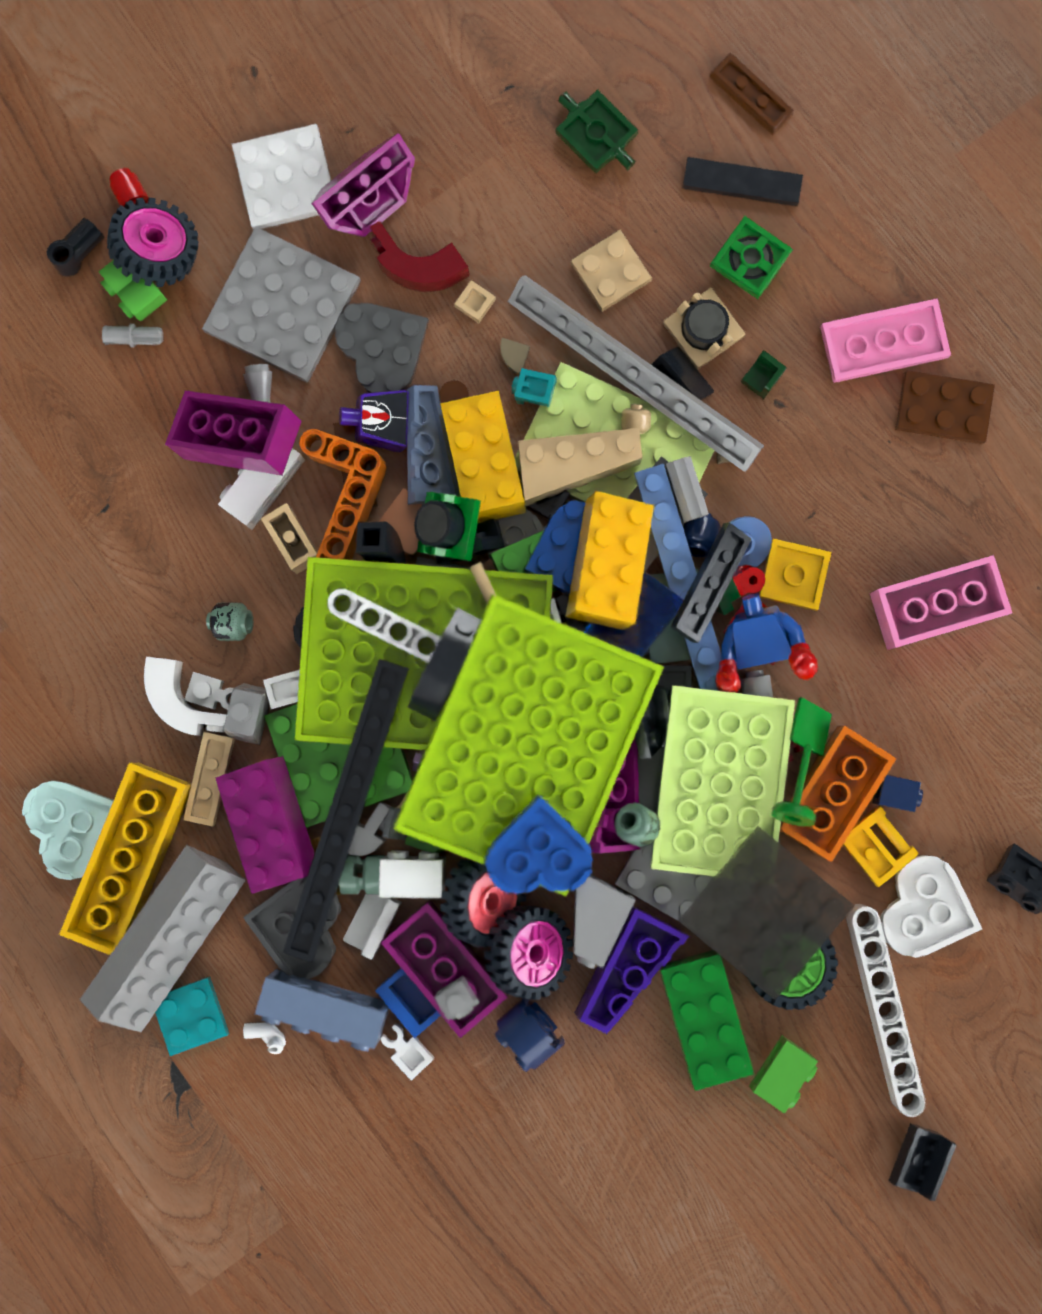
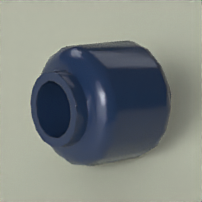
M711 513L683 524L691 556L706 557L721 529L720 523L713 518Z

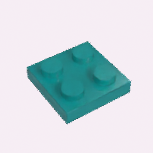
M210 976L169 991L155 1012L170 1056L230 1034Z

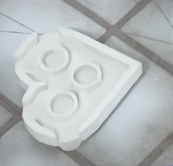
M921 855L914 858L895 874V887L898 898L890 903L881 913V925L886 942L898 953L911 957L925 956L982 930L956 873L947 862L935 856Z

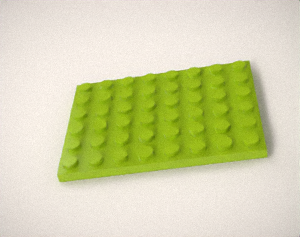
M308 557L295 740L351 745L378 661L383 659L410 668L384 747L426 750L444 705L436 721L408 708V705L428 662L335 616L328 608V599L332 592L337 589L349 590L441 637L457 608L480 620L482 618L487 603L471 569ZM485 570L496 596L550 618L553 575ZM341 595L336 599L335 607L339 612H346L350 609L351 599L349 596ZM375 609L367 610L363 614L364 624L369 627L376 625L379 622V613ZM402 623L394 624L390 630L391 637L396 641L403 640L407 636V627ZM423 637L418 642V650L424 655L431 654L435 650L434 640L430 637Z
M491 594L472 639L469 653L453 684L393 826L394 830L486 865L484 858L493 841L538 794L589 844L664 668ZM554 890V892H557V893L562 894V895H564V896H567L568 891H569V890H566V891L560 892V891H555V890Z

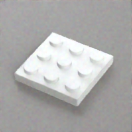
M317 124L232 144L253 230L255 226L264 229L319 215L311 202L320 189L328 184L331 179Z

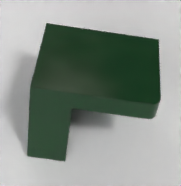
M763 350L756 362L742 378L741 383L764 400L782 377L787 367Z

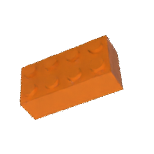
M845 725L837 726L826 743L824 755L818 756L805 778L800 804L814 811L816 815L815 824L813 826H797L781 821L780 832L822 859L832 862L897 758Z

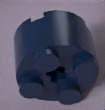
M522 998L497 1020L499 1030L495 1033V1037L503 1047L507 1048L509 1046L517 1055L515 1057L516 1062L527 1072L531 1068L537 1069L565 1045V1041L562 1035L557 1039L553 1032L557 1029V1026L543 1008L536 1002L530 1005L528 1004L529 999Z

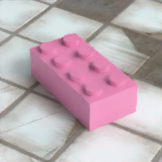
M994 555L877 589L870 593L887 650L1012 613Z

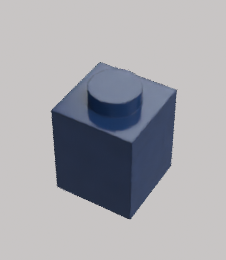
M886 775L874 794L872 804L915 812L916 807L921 805L923 799V790L920 789L921 782Z

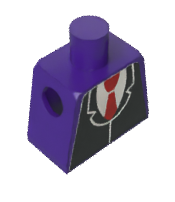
M409 391L361 394L356 400V408L340 407L339 425L355 426V441L394 452H402L407 447Z

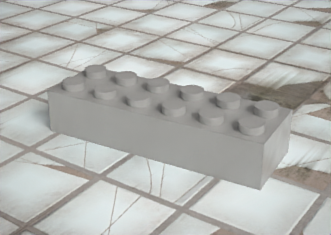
M186 845L82 995L80 1001L98 1021L142 1032L246 880L227 862Z

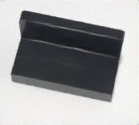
M679 347L661 354L651 364L700 400L709 397L714 392Z

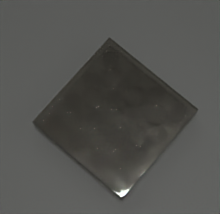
M757 826L680 917L679 921L776 1000L855 905L767 832Z

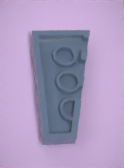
M413 385L407 389L409 391L407 432L408 505L425 504L427 492L444 493L460 497L438 388L431 385Z

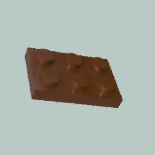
M907 370L903 377L895 430L984 444L987 440L995 384Z

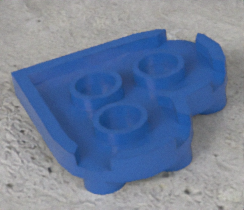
M575 500L561 506L551 516L523 570L530 574L553 575L552 587L568 596L570 594L585 502Z
M538 794L493 841L484 858V863L486 864L487 873L495 886L509 894L510 892L518 894L525 891L529 893L540 885L552 892L554 890L560 892L566 890L573 891L584 884L591 874L592 851L585 839Z

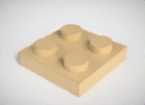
M621 230L571 260L572 267L601 312L650 283L652 279Z

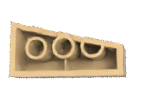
M639 428L518 441L525 507L539 500L559 495L564 490L578 488L602 477L605 478L640 465L642 449Z

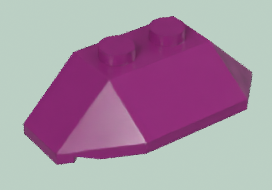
M396 133L363 154L321 188L311 204L328 229L365 237L371 232L370 226L379 220L382 223L406 203L415 157L400 134Z

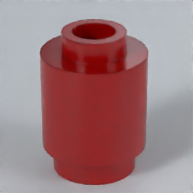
M129 168L118 169L110 175V188L120 206L125 207V203L130 200L135 204L137 198H143L145 203L148 202L149 197L137 175L131 172Z

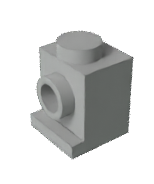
M464 976L438 991L435 996V1000L448 1020L450 1018L454 1020L455 1018L460 1019L473 1010L475 1005L479 1004V1000Z

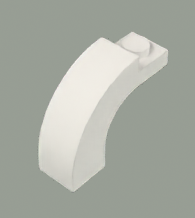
M146 657L144 667L146 694L152 708L164 722L176 730L196 736H203L204 724H207L206 731L224 732L226 714L201 712L191 707L184 700L180 687L183 662Z

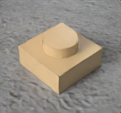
M471 280L455 302V308L477 323H480L496 298Z

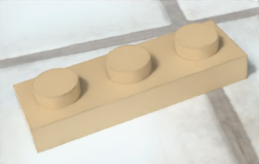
M209 732L203 733L183 820L212 827L215 826L221 802V795L215 777L227 774L235 738Z

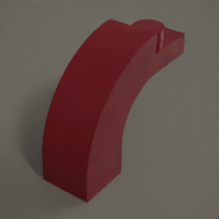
M380 220L370 226L373 236L370 242L379 254L376 257L379 267L385 275L400 286L414 291L434 292L450 288L469 276L468 265L452 242L430 256L415 257L406 254L395 244Z

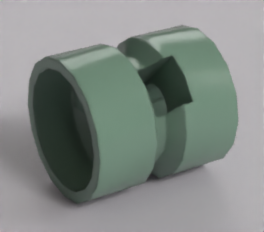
M348 855L339 882L340 893L359 894L361 890H364L366 894L379 895L380 859L385 857V855H367L365 860H362L360 856ZM363 872V878H359L358 873Z

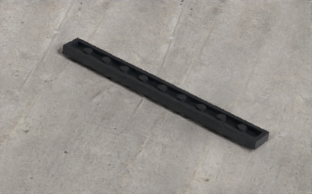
M383 659L378 661L283 950L285 954L309 962L314 961L410 668Z

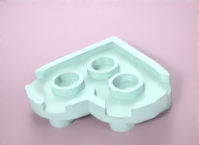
M48 781L30 790L24 800L22 815L25 816L26 824L31 829L29 831L41 839L39 854H42L43 863L48 868L46 870L50 874L65 880L83 877L113 804V799L61 781Z

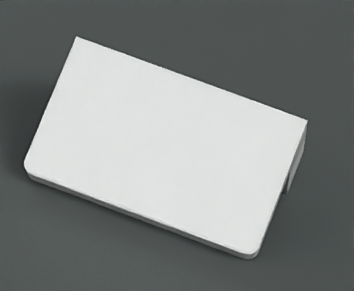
M365 894L343 938L344 942L362 950L361 955L372 960L402 902L393 897Z

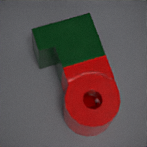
M744 564L738 566L715 611L725 615L734 610L732 601L747 593L759 592L764 587L766 580L763 571L751 565Z

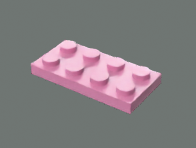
M938 298L826 322L820 326L833 383L947 359L951 356Z

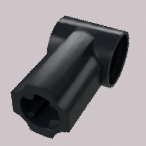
M83 218L62 240L54 241L49 245L47 257L59 274L66 277L74 276L81 269V261L105 237L91 221ZM69 255L66 261L59 262L61 257Z

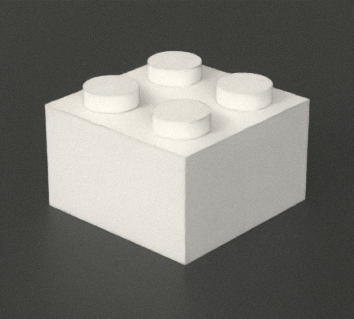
M391 850V852H388V856L380 859L379 897L441 898L442 891H445L446 857L439 856V853L421 851L419 856H409V851Z

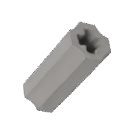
M691 456L667 463L666 468L684 523L707 516L709 514Z

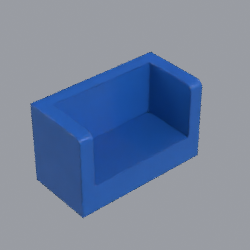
M401 967L375 990L414 1038L441 1016Z

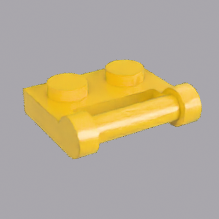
M881 805L871 810L866 817L854 826L843 844L877 887L884 884L919 854L914 846L907 844L886 818V812ZM875 823L899 851L900 855L896 859H894L870 829Z

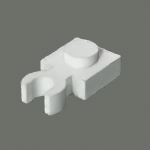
M193 672L184 700L211 709H215L217 702H220L222 707L228 710V697L232 694L234 688L222 690L224 681Z
M395 1023L392 1028L398 1035L397 1039L390 1040L385 1034L380 1039L384 1046L396 1050L391 1059L412 1081L434 1060V1056L417 1037L414 1038L412 1036L407 1041L404 1037L403 1028Z

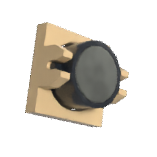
M709 288L702 294L695 293L689 302L685 300L678 307L677 312L663 321L665 328L697 370L746 335L712 288Z

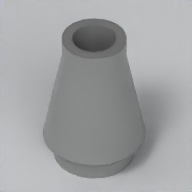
M268 364L245 366L243 377L251 399L270 402L272 371H269Z

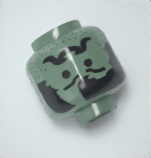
M240 602L217 603L206 618L207 628L211 630L213 636L219 641L243 640L247 634L251 633L254 624L252 612Z
M631 803L622 807L617 813L615 830L622 840L638 847L647 846L658 837L660 820L652 809L642 804Z

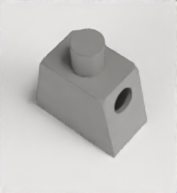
M243 683L233 689L224 724V732L229 737L260 745L266 722L265 715L268 714L270 705L265 688Z

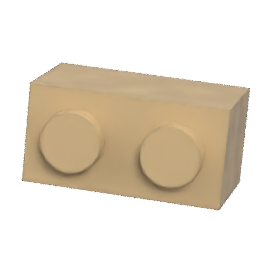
M286 503L262 517L261 520L291 570L299 574L307 569L308 557H316L318 551L293 509Z

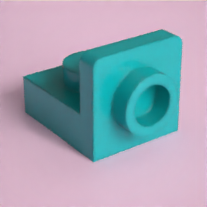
M521 368L519 377L515 376L511 393L514 394L517 404L523 405L524 402L550 407L557 377Z

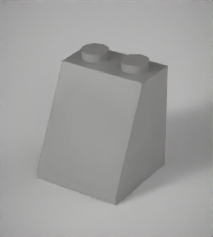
M591 874L584 884L575 889L573 949L578 962L594 969L595 965L603 968L635 899L631 894Z

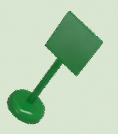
M803 697L798 698L790 735L791 741L804 747L793 802L776 803L772 808L771 815L775 819L791 825L813 826L816 820L814 811L800 804L811 752L820 757L824 755L832 714Z

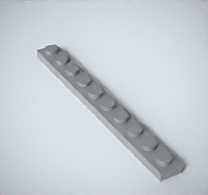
M526 275L520 277L508 303L742 471L746 472L764 447L763 444Z

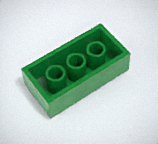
M714 949L668 962L665 966H662L659 969L694 1090L698 1091L755 1075L720 953Z

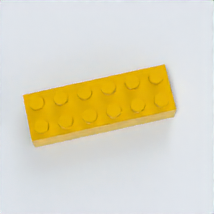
M141 763L128 764L59 935L111 955L147 902L187 803L192 783Z

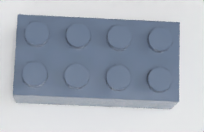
M275 969L265 977L255 1014L262 1016V1021L269 1024L279 1025L280 1022L292 1025L291 1029L294 1031L308 1034L311 1030L321 1033V1038L327 1041L339 1042L341 1039L352 1042L351 1047L355 1049L369 1051V1048L375 1049L380 1041L390 1008L381 999L313 979L299 978L294 975L288 976L282 970Z

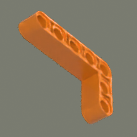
M309 429L300 437L299 444L302 451L315 462L348 473L316 557L352 560L356 550L358 522H367L386 474V463L371 448L318 429ZM316 440H322L320 449L311 451L312 443ZM342 450H349L347 459L344 461L337 460L338 454ZM371 459L377 460L376 467L373 470L365 471L364 467L367 461ZM359 487H365V495L360 499H354L355 490ZM354 514V523L349 527H343L344 518L347 515ZM343 542V551L338 555H333L332 548L334 544Z

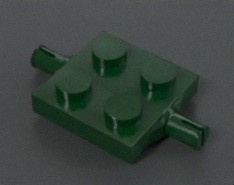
M598 89L588 99L579 103L567 92H564L559 97L558 102L569 111V114L556 128V135L595 174L614 159H617L627 171L630 170L636 161L625 151V147L638 135V129Z

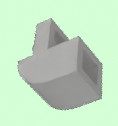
M380 802L366 825L359 822L349 852L350 855L361 856L369 854L386 842V839L377 834L379 830L384 831V819L391 808L389 805Z

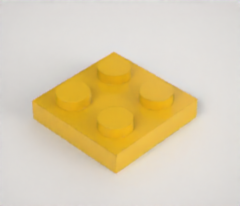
M773 538L764 570L765 585L759 592L760 598L814 611L819 610L831 552Z

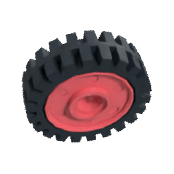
M466 858V860L461 859L457 863L458 868H452L449 873L453 877L452 880L446 879L444 883L449 888L448 891H442L441 898L446 899V902L441 904V911L446 912L442 918L444 923L448 924L446 928L449 932L453 933L455 938L469 944L489 947L485 946L486 939H493L494 937L489 931L491 927H499L495 921L498 917H505L503 914L505 911L513 910V907L520 906L521 902H525L526 894L512 892L509 894L495 886L489 877L486 865Z

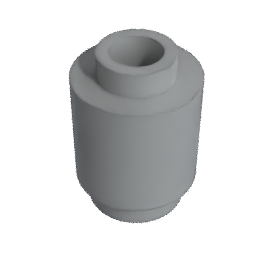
M763 670L745 672L746 678L740 679L742 694L773 697L770 675L764 676Z

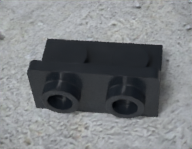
M497 518L477 524L472 557L505 547ZM435 555L437 564L462 561L461 559Z
M666 687L654 689L636 731L635 740L640 759L652 758L661 747H665L670 705Z
M1014 843L1007 848L998 869L988 875L987 882L995 886L996 890L1000 893L1008 895L1018 902L1026 911L1038 914L1042 912V862Z

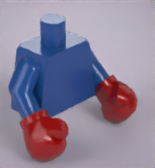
M759 594L744 596L742 603L745 612L737 614L733 623L727 626L722 642L721 661L719 662V669L715 677L718 691L739 692L741 682L737 668L739 670L788 659L792 671L799 679L809 680L813 678L818 672V661L805 641L801 625L786 612H780L778 606L774 605L763 608Z

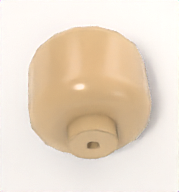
M631 404V408L622 411V429L639 428L640 434H645L651 427V412L648 409H642V404Z

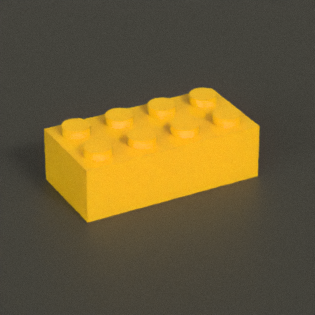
M499 390L440 403L461 497L481 500L477 524L490 519H501L526 513L525 501Z
M595 491L585 501L566 617L625 630L635 624L654 505Z

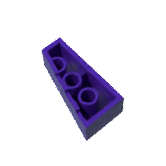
M632 906L603 968L597 966L574 1012L578 1019L608 1034L633 1004L632 1001L637 995L647 988L652 982L651 979L662 966L669 962L672 958L671 955L690 936L682 930Z

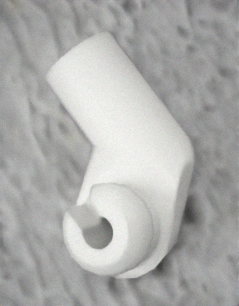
M266 1022L244 1024L243 1033L245 1039L262 1038L267 1044L270 1053L279 1054L282 1052L286 1044L285 1036L274 1024Z

